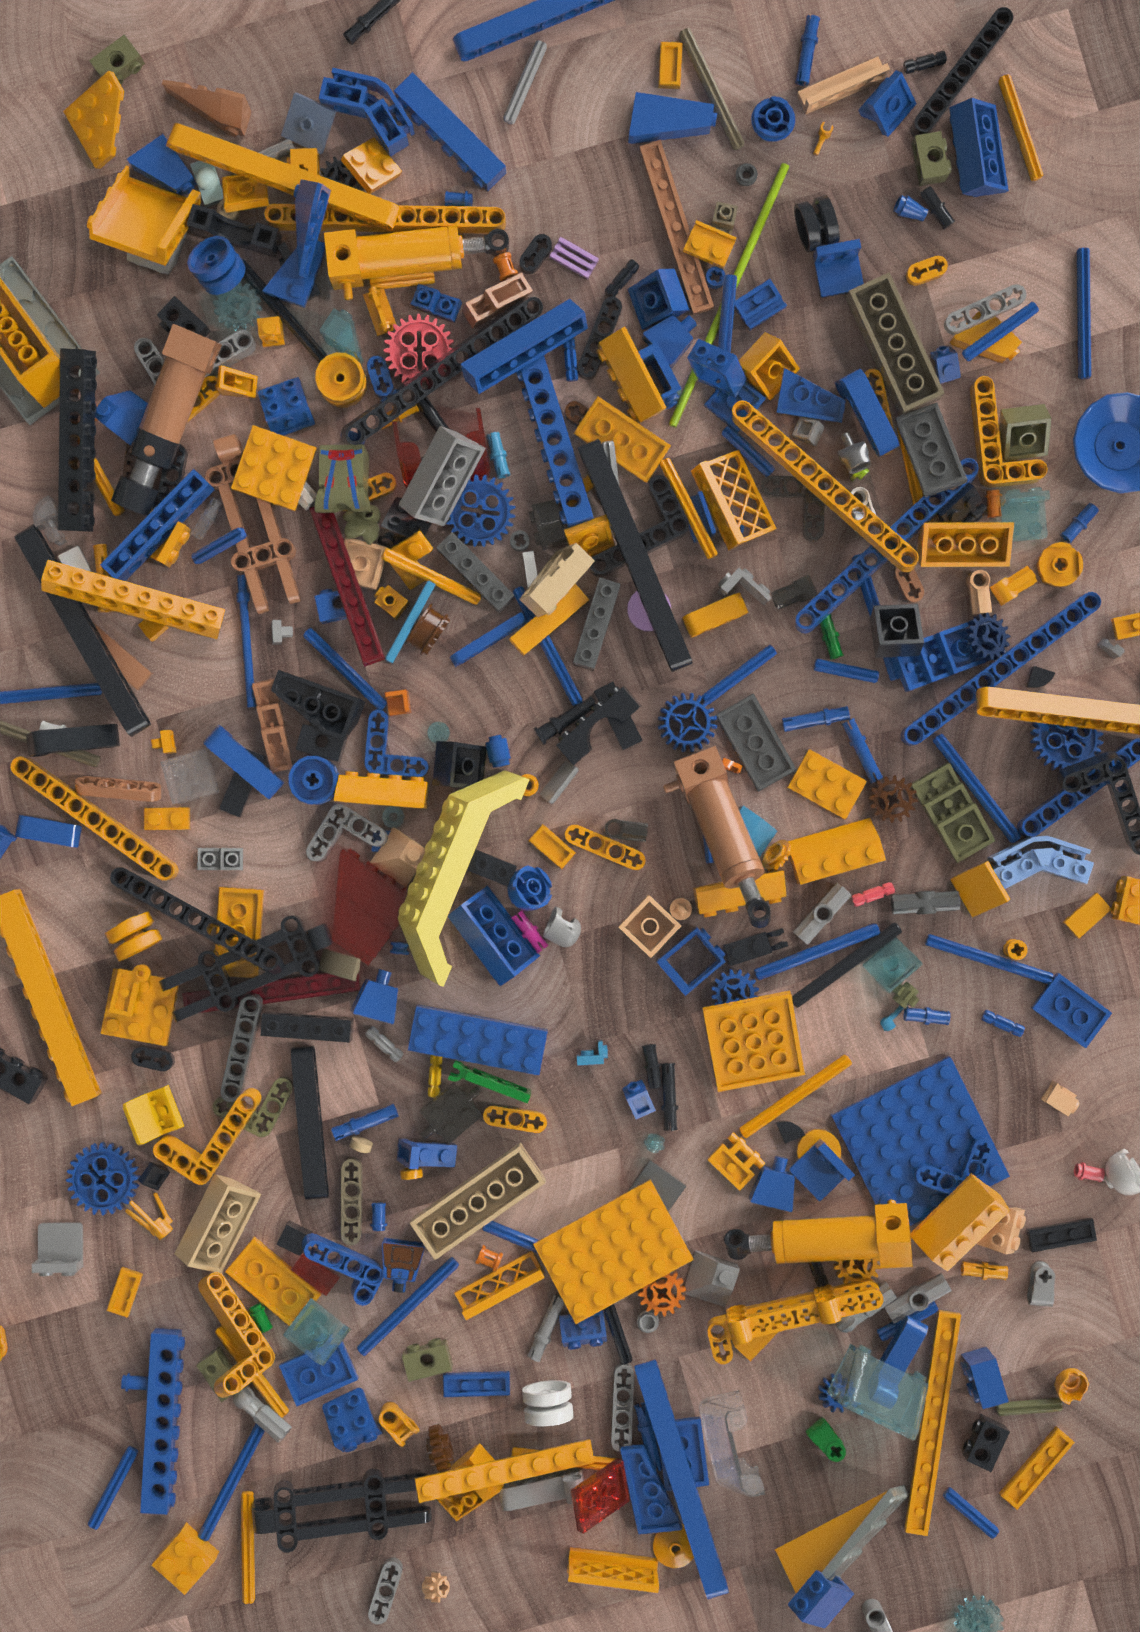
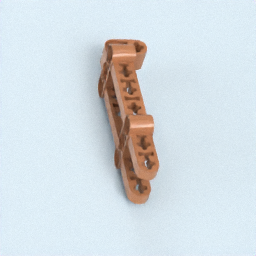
M236 434L213 440L216 453L222 464L209 468L205 473V480L215 490L220 492L231 531L240 527L244 528L235 495L231 489L235 478L233 477V471L238 468L244 450ZM216 474H221V481L217 484L212 483V477ZM256 498L270 542L250 547L248 537L246 536L245 539L236 543L238 552L232 556L231 565L239 573L245 574L257 613L262 614L270 610L258 570L277 565L290 605L300 602L301 598L289 562L295 557L296 548L291 541L282 538L272 503ZM283 545L290 546V551L286 555L280 554V548ZM267 551L269 553L268 559L263 562L259 561V554ZM241 558L248 559V563L244 568L238 567V561Z

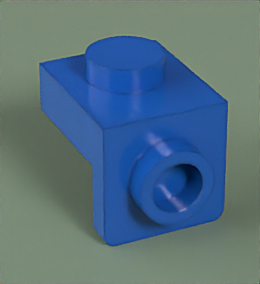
M941 346L936 351L930 352L931 358L935 362L936 375L940 384L961 378L958 352L949 346Z

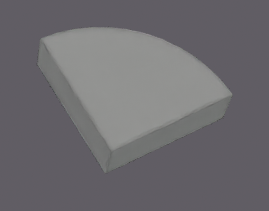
M1102 639L1097 644L1113 659L1120 657L1125 652L1118 644L1113 646L1109 639Z

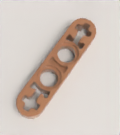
M81 776L75 780V792L83 796L148 802L158 801L162 796L161 785L155 782Z

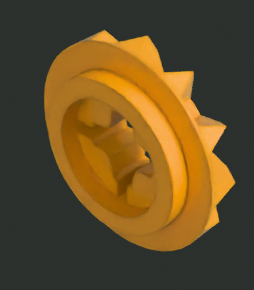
M779 840L766 850L762 865L767 871H777L779 867H783L785 861H788V856L792 853V846L788 841Z

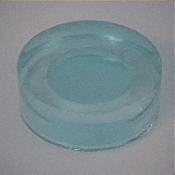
M434 722L428 728V737L433 743L436 744V741H447L449 739L450 730L445 723Z

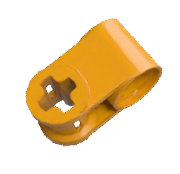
M387 1402L381 1407L379 1423L399 1446L403 1447L407 1439L420 1431L417 1424L396 1403ZM386 1412H392L395 1414V1417L393 1419H388L384 1416V1414Z

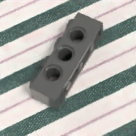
M453 532L436 547L438 552L499 614L515 599V595Z
M599 578L573 665L594 671L620 590V583Z

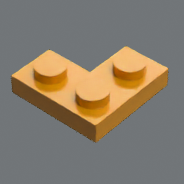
M418 531L390 550L419 563L417 560L431 552L433 547L422 532ZM391 564L409 590L425 581Z

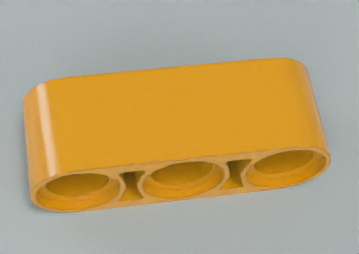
M738 592L683 616L682 620L690 638L742 617L748 614L749 611L741 593Z

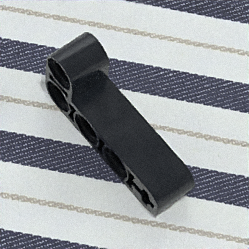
M118 724L38 730L26 734L29 757L120 746Z

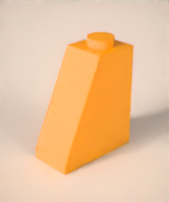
M980 311L972 317L973 320L980 319ZM994 317L956 334L949 343L952 346L965 350L1002 322L997 317ZM1010 332L979 355L999 363H1003L1007 358L1011 361L1020 352L1018 347L1022 341Z

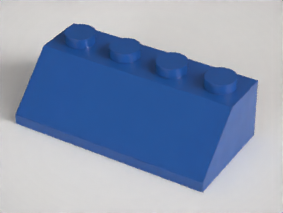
M969 98L949 107L950 124L954 136L953 145L957 156L956 165L960 176L959 186L962 194L979 197L1008 192L996 105L975 98Z
M488 885L447 916L500 987L540 957L528 939L523 938L522 931L511 919L512 917Z

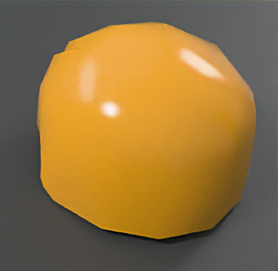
M1075 1368L1061 1371L1056 1376L1054 1382L1059 1399L1068 1405L1073 1400L1081 1401L1083 1394L1087 1392L1089 1386L1085 1373Z

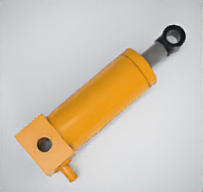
M457 226L357 236L355 229L324 233L329 279L334 290L343 289L345 300H352V288L364 287V280L457 270L462 269L461 259L464 258L466 253L471 255L484 252L486 255L491 254L496 257L509 251V237L502 229H494L489 234H484L483 237L466 238V240L462 238V235H458ZM497 239L504 242L500 247H496L492 243Z
M892 1199L888 1200L887 1204L875 1205V1215L773 1221V1231H771L770 1235L750 1236V1234H745L740 1229H732L724 1237L728 1256L733 1260H741L748 1254H751V1252L770 1250L775 1254L777 1264L879 1258L881 1268L913 1267L907 1203L896 1204V1201Z

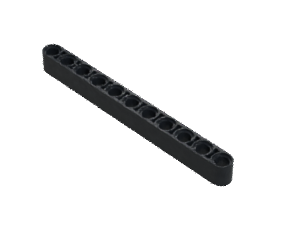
M525 297L346 424L341 431L342 439L352 445L364 442L460 373L462 368L456 360L458 352L463 353L464 361L525 326L542 313V301L537 297ZM529 301L534 304V311L532 313H529L527 310ZM511 314H514L517 318L514 326L509 322ZM494 326L499 329V336L496 339L492 336V328ZM476 339H479L482 343L479 351H476L474 348ZM441 364H444L447 369L444 376H440L438 372ZM423 377H426L429 381L426 389H423L420 385ZM405 390H409L411 393V399L408 402H405L402 398ZM390 402L393 405V412L387 415L384 407ZM373 415L376 423L373 427L369 428L366 420L369 416ZM352 428H355L358 436L355 440L351 441L348 433Z
M596 439L579 446L580 457L604 514L608 518L614 538L671 672L693 664L600 440Z
M32 524L14 537L41 584L47 560L58 562L41 531L35 524ZM46 592L127 734L133 737L151 726L149 718L82 602Z

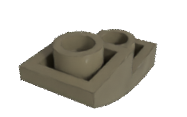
M716 202L711 227L732 235L738 206Z
M323 948L319 970L356 981L361 959Z

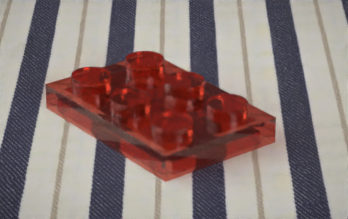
M615 1459L571 1489L578 1532L584 1534L630 1501L623 1460Z

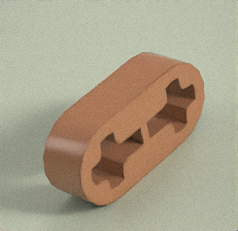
M896 567L893 575L903 598L908 603H917L924 596V588L915 569L907 574L909 580L907 582L904 576H899L901 571ZM909 584H911L913 590L917 589L919 591L916 599L914 596L908 595L911 591Z

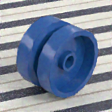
M213 236L201 241L193 248L187 261L190 272L198 279L203 289L212 295L224 294L232 290L240 283L246 269L242 258L235 252L229 240L223 236Z
M306 756L299 759L292 766L289 773V787L292 794L299 801L311 805H322L334 798L340 774L337 767L331 761L319 756ZM316 776L319 779L318 784L312 783L313 777Z

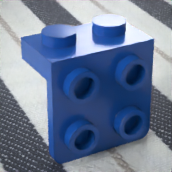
M356 1388L325 1403L322 1407L334 1446L342 1452L354 1451L357 1449V1445L364 1442H372L378 1438V1435L383 1434L381 1425L373 1419L362 1388Z

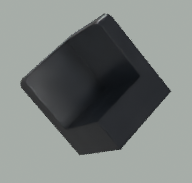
M289 1220L276 1245L300 1256L303 1252L302 1239L313 1232Z

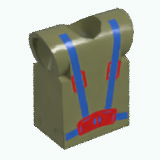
M364 444L320 445V488L315 499L316 513H336L342 510L371 512V505L367 494L369 453Z

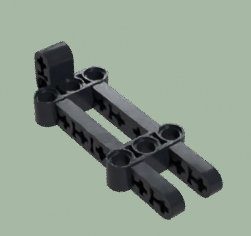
M295 915L285 917L281 922V930L255 941L268 948L286 940L294 961L285 964L283 970L276 975L263 973L235 986L232 985L225 966L242 958L231 952L219 955L215 950L203 951L198 956V965L159 981L162 991H166L203 975L211 996L173 1011L172 1015L175 1022L214 1006L223 1012L230 1011L237 1006L238 996L299 971L300 974L306 977L315 975L320 969V962L315 952L335 944L327 924L324 923L306 931L301 918ZM290 919H294L298 925L294 932L289 931L286 927L287 921ZM299 939L306 943V949L303 952H299L295 948V943ZM257 948L250 949L248 956L256 953ZM207 954L213 955L215 959L212 966H208L204 962V957ZM306 960H311L314 963L315 969L313 972L309 973L304 970L303 965ZM216 974L223 978V984L220 987L215 986L213 983V977ZM224 995H228L232 999L230 1007L222 1005L221 999Z
M372 1468L365 1472L363 1480L294 1489L292 1483L287 1480L279 1481L274 1487L273 1499L264 1497L255 1499L252 1502L254 1533L268 1534L276 1532L278 1548L284 1553L295 1550L300 1540L368 1531L372 1539L381 1540L386 1537L388 1528L423 1524L432 1520L431 1507L416 1506L386 1511L385 1495L416 1491L414 1478L427 1476L428 1474L420 1472L383 1477L380 1470ZM371 1478L379 1479V1483L374 1486L369 1485L368 1481ZM287 1490L290 1494L283 1498L278 1495V1492ZM365 1498V1514L297 1523L296 1507ZM378 1500L381 1502V1505L373 1508L370 1506V1503ZM285 1512L290 1513L291 1518L283 1520L280 1518V1515ZM375 1523L383 1524V1527L379 1530L372 1528ZM290 1535L293 1537V1540L291 1542H284L282 1538Z

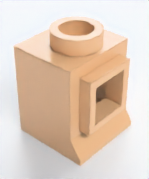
M1054 1081L1050 1083L1041 1100L1067 1116L1070 1113L1073 1114L1079 1106V1100L1075 1098L1077 1095Z

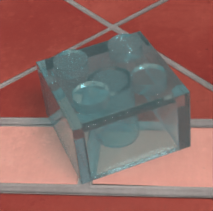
M311 1298L283 1336L316 1363L324 1366L350 1332L351 1328L319 1302Z

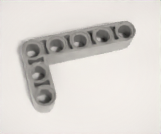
M239 330L220 341L219 344L222 346L211 374L206 373L205 377L217 375L221 365L229 368L252 354L256 349V342L252 335L246 330ZM140 338L135 342L134 350L155 385L159 373H153V369L156 365H163L164 359L150 339ZM242 339H250L247 346H239ZM151 346L148 354H142L144 347ZM224 350L231 351L227 358H221V353Z

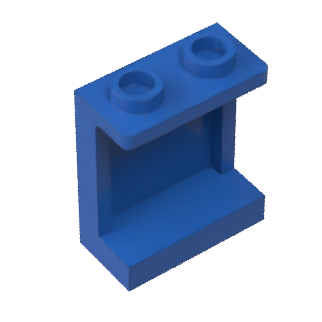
M655 342L638 351L646 367L651 365L665 392L660 396L667 407L666 409H670L678 403L677 400H679L682 388L658 343Z
M816 1570L790 1600L788 1606L803 1623L825 1629L852 1598L854 1593L840 1577L835 1576L832 1581H829L820 1571Z

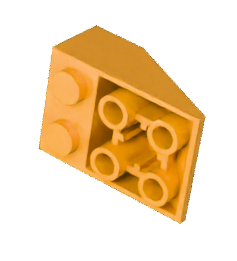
M479 1443L460 1457L451 1466V1469L454 1470L494 1461V1458ZM504 1484L443 1497L437 1500L457 1522L498 1494Z

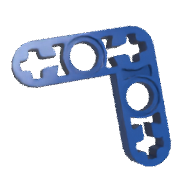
M383 710L372 711L368 718L365 751L366 769L375 774L407 777L425 776L429 771V764L425 759L386 754L389 717ZM378 714L385 718V721L380 723V730L384 729V734L381 732L371 733L372 728H377V723L373 721V717H377ZM376 735L381 736L383 739V744L379 748H374L371 745V739ZM370 750L375 752L383 751L382 756L377 754V761L381 762V766H377L376 770H373V766L369 765V761L374 760V754L369 755ZM395 759H399L403 763V768L399 772H394L391 769V762ZM406 760H411L410 765H417L418 761H421V765L425 766V770H421L420 774H417L415 769H409L410 773H405L407 769Z
M983 1137L973 1140L960 1176L928 1164H920L914 1171L915 1179L924 1186L950 1194L965 1180L966 1176L970 1175L969 1166L972 1163H978L980 1171L974 1176L982 1181L993 1153V1145ZM985 1142L984 1146L987 1147V1150L981 1152L980 1157L984 1159L981 1162L973 1158V1155L978 1157L980 1150L977 1149V1146ZM928 1169V1173L936 1177L935 1185L932 1184L934 1180L925 1177L922 1180L920 1172H925ZM945 1176H949L952 1180V1184L948 1188L940 1186V1180Z

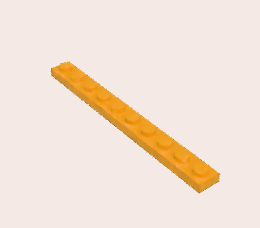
M938 1310L904 1527L906 1533L928 1536L961 1314L944 1310Z

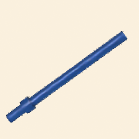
M237 575L238 593H236V599L240 609L247 708L256 707V700L252 687L254 674L248 610L250 594L247 592L246 576Z

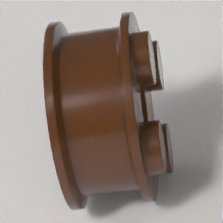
M432 603L418 619L412 632L404 642L405 645L409 643L420 650L421 656L423 653L428 655L450 622L447 618L448 614L443 616L432 608Z

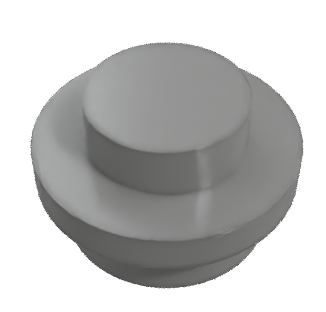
M644 1310L637 1317V1326L642 1332L651 1333L659 1325L658 1316H655L651 1310L649 1312Z

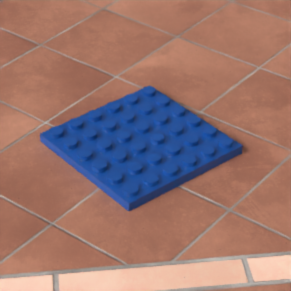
M950 1056L831 1114L875 1205L887 1204V1201L891 1199L895 1200L896 1204L907 1203L910 1226L925 1219L949 1195L924 1186L915 1179L914 1171L920 1164H928L960 1176L971 1143L976 1138L983 1137L992 1143L993 1153L982 1182L990 1187L1010 1177ZM983 1142L982 1145L977 1146V1149L980 1150L978 1157L973 1155V1158H976L981 1162H983L984 1159L980 1157V1154L982 1151L987 1150V1147L984 1146L985 1142ZM972 1163L969 1166V1173L973 1175L979 1173L980 1165ZM926 1169L925 1172H920L922 1180H924L925 1177L931 1178L934 1180L932 1184L935 1185L936 1177L930 1175L928 1173V1169ZM945 1176L940 1180L942 1188H948L952 1184L949 1176Z

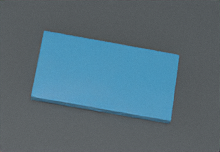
M427 581L390 648L385 658L386 662L394 663L436 584Z

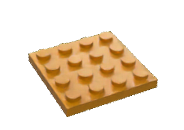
M790 990L702 1008L718 1092L805 1075Z

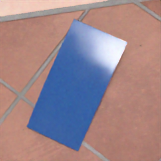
M967 622L924 638V645L920 656L892 657L905 692L986 663L985 659L978 660V654L971 655L973 650L971 647L966 648V645L969 643L968 640L964 639L968 635L964 631V628L969 626Z

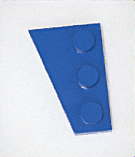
M786 368L783 369L776 413L842 423L846 400Z

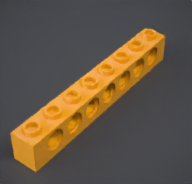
M47 560L41 579V591L218 639L225 609L51 560Z

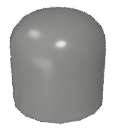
M554 907L543 937L561 947H571L580 936L581 924L576 918H573L570 922L564 920L561 916L563 910Z

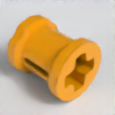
M1010 939L1003 945L1004 955L1011 959L1021 960L1027 954V946L1023 941ZM1014 945L1019 946V950L1016 953L1011 952Z

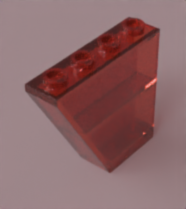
M350 848L348 851L342 849L339 858L332 940L369 966L399 926V909L405 902L408 888L403 887L401 889L396 886L395 883L397 881L388 874L382 876L377 872L379 869L377 866L371 864L370 861H367V863L359 859L361 855Z

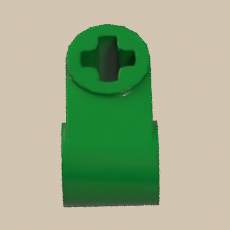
M823 1417L819 1418L805 1432L828 1459L833 1462H840L846 1455L843 1442L830 1424ZM831 1447H838L839 1450L835 1452L834 1450H831Z

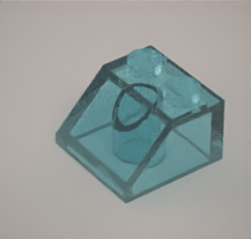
M333 308L319 330L324 341L341 353H347L355 357L362 365L364 359L352 315L343 309L338 311Z

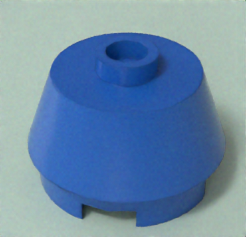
M772 96L762 100L754 108L751 116L752 127L755 133L763 140L768 142L780 141L789 136L794 129L795 113L785 99Z

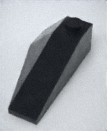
M278 670L271 688L274 694L299 712L320 731L344 741L358 724L366 703L357 697Z

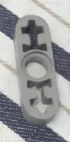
M389 1558L383 1564L368 1612V1617L374 1624H382L388 1618L403 1570V1565L397 1558ZM394 1565L396 1566V1571H394L391 1580L387 1579L389 1574L388 1568ZM389 1586L392 1593L389 1596H383L379 1592L380 1587ZM379 1602L384 1603L382 1613L378 1617L375 1611L378 1609Z

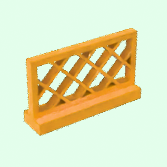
M739 450L708 462L699 463L691 470L699 490L703 492L708 509L728 551L777 529ZM735 457L738 464L737 470L727 466L729 459ZM714 465L722 469L720 477L713 475L710 466ZM726 471L735 475L733 484L724 480ZM739 477L746 480L748 484L747 490L737 486ZM721 485L731 489L729 497L723 495L720 489ZM735 491L745 495L743 503L733 499ZM749 497L756 501V510L746 506ZM731 504L741 509L739 517L732 514L730 510ZM745 511L754 515L752 523L743 520ZM758 517L765 520L768 528L763 529L756 526ZM741 524L750 528L749 535L743 537L740 531Z
M570 1547L567 1566L568 1582L658 1593V1559Z

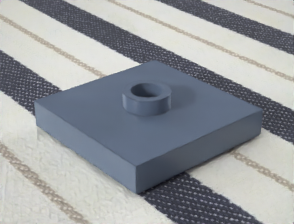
M296 92L293 95L281 136L306 148H317L318 153L323 154L336 110Z

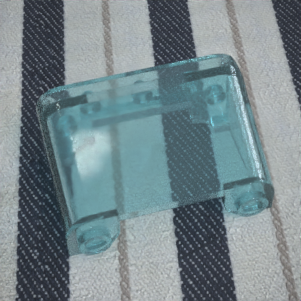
M850 1344L827 1393L847 1409L911 1440H915L919 1433L929 1383L926 1382L927 1377L916 1371L914 1374H908L872 1356L871 1349L861 1344L859 1347Z

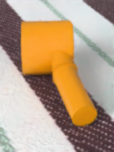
M825 122L821 124L818 131V143L813 152L814 155L819 154L825 139L830 138L833 125L830 131H825L823 129Z

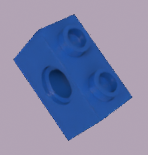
M332 589L319 591L320 595L315 596L320 622L327 624L347 619L344 608L337 609L334 606L335 600L340 598L338 591L333 592Z

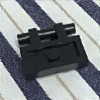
M968 483L937 514L942 523L978 522L983 517L982 514L988 509L983 503L976 508L982 499L975 486Z

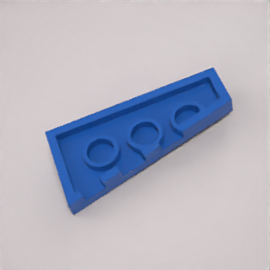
M644 1444L623 1446L621 1448V1455L638 1534L682 1530L683 1525Z

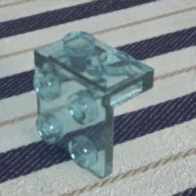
M1041 487L1028 489V492L1020 493L1019 489L1009 490L1000 498L1001 522L1014 523L1012 542L1039 540L1047 537L1045 502L1050 499L1049 490L1042 491Z

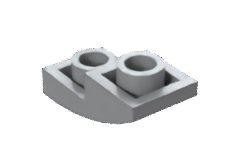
M197 848V870H243V848Z

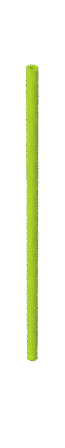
M781 163L733 274L737 276L736 289L788 172L789 165ZM722 302L705 338V342L713 344L720 328ZM693 369L668 424L674 428L679 423L697 381Z

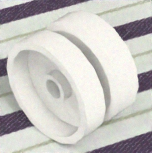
M560 1380L540 1381L526 1385L522 1389L523 1402L528 1405L524 1408L525 1423L528 1425L554 1426L573 1419L572 1403L568 1402L572 1398L570 1383Z

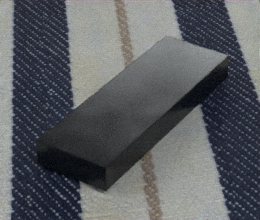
M614 681L594 691L598 702L602 701V703H605L610 698L607 694L616 687ZM631 716L624 722L617 718L607 717L622 750L643 741Z
M246 749L260 762H264L266 756ZM235 771L219 809L241 817L253 786Z
M1093 1218L1026 1229L1029 1248L1032 1253L1097 1241Z

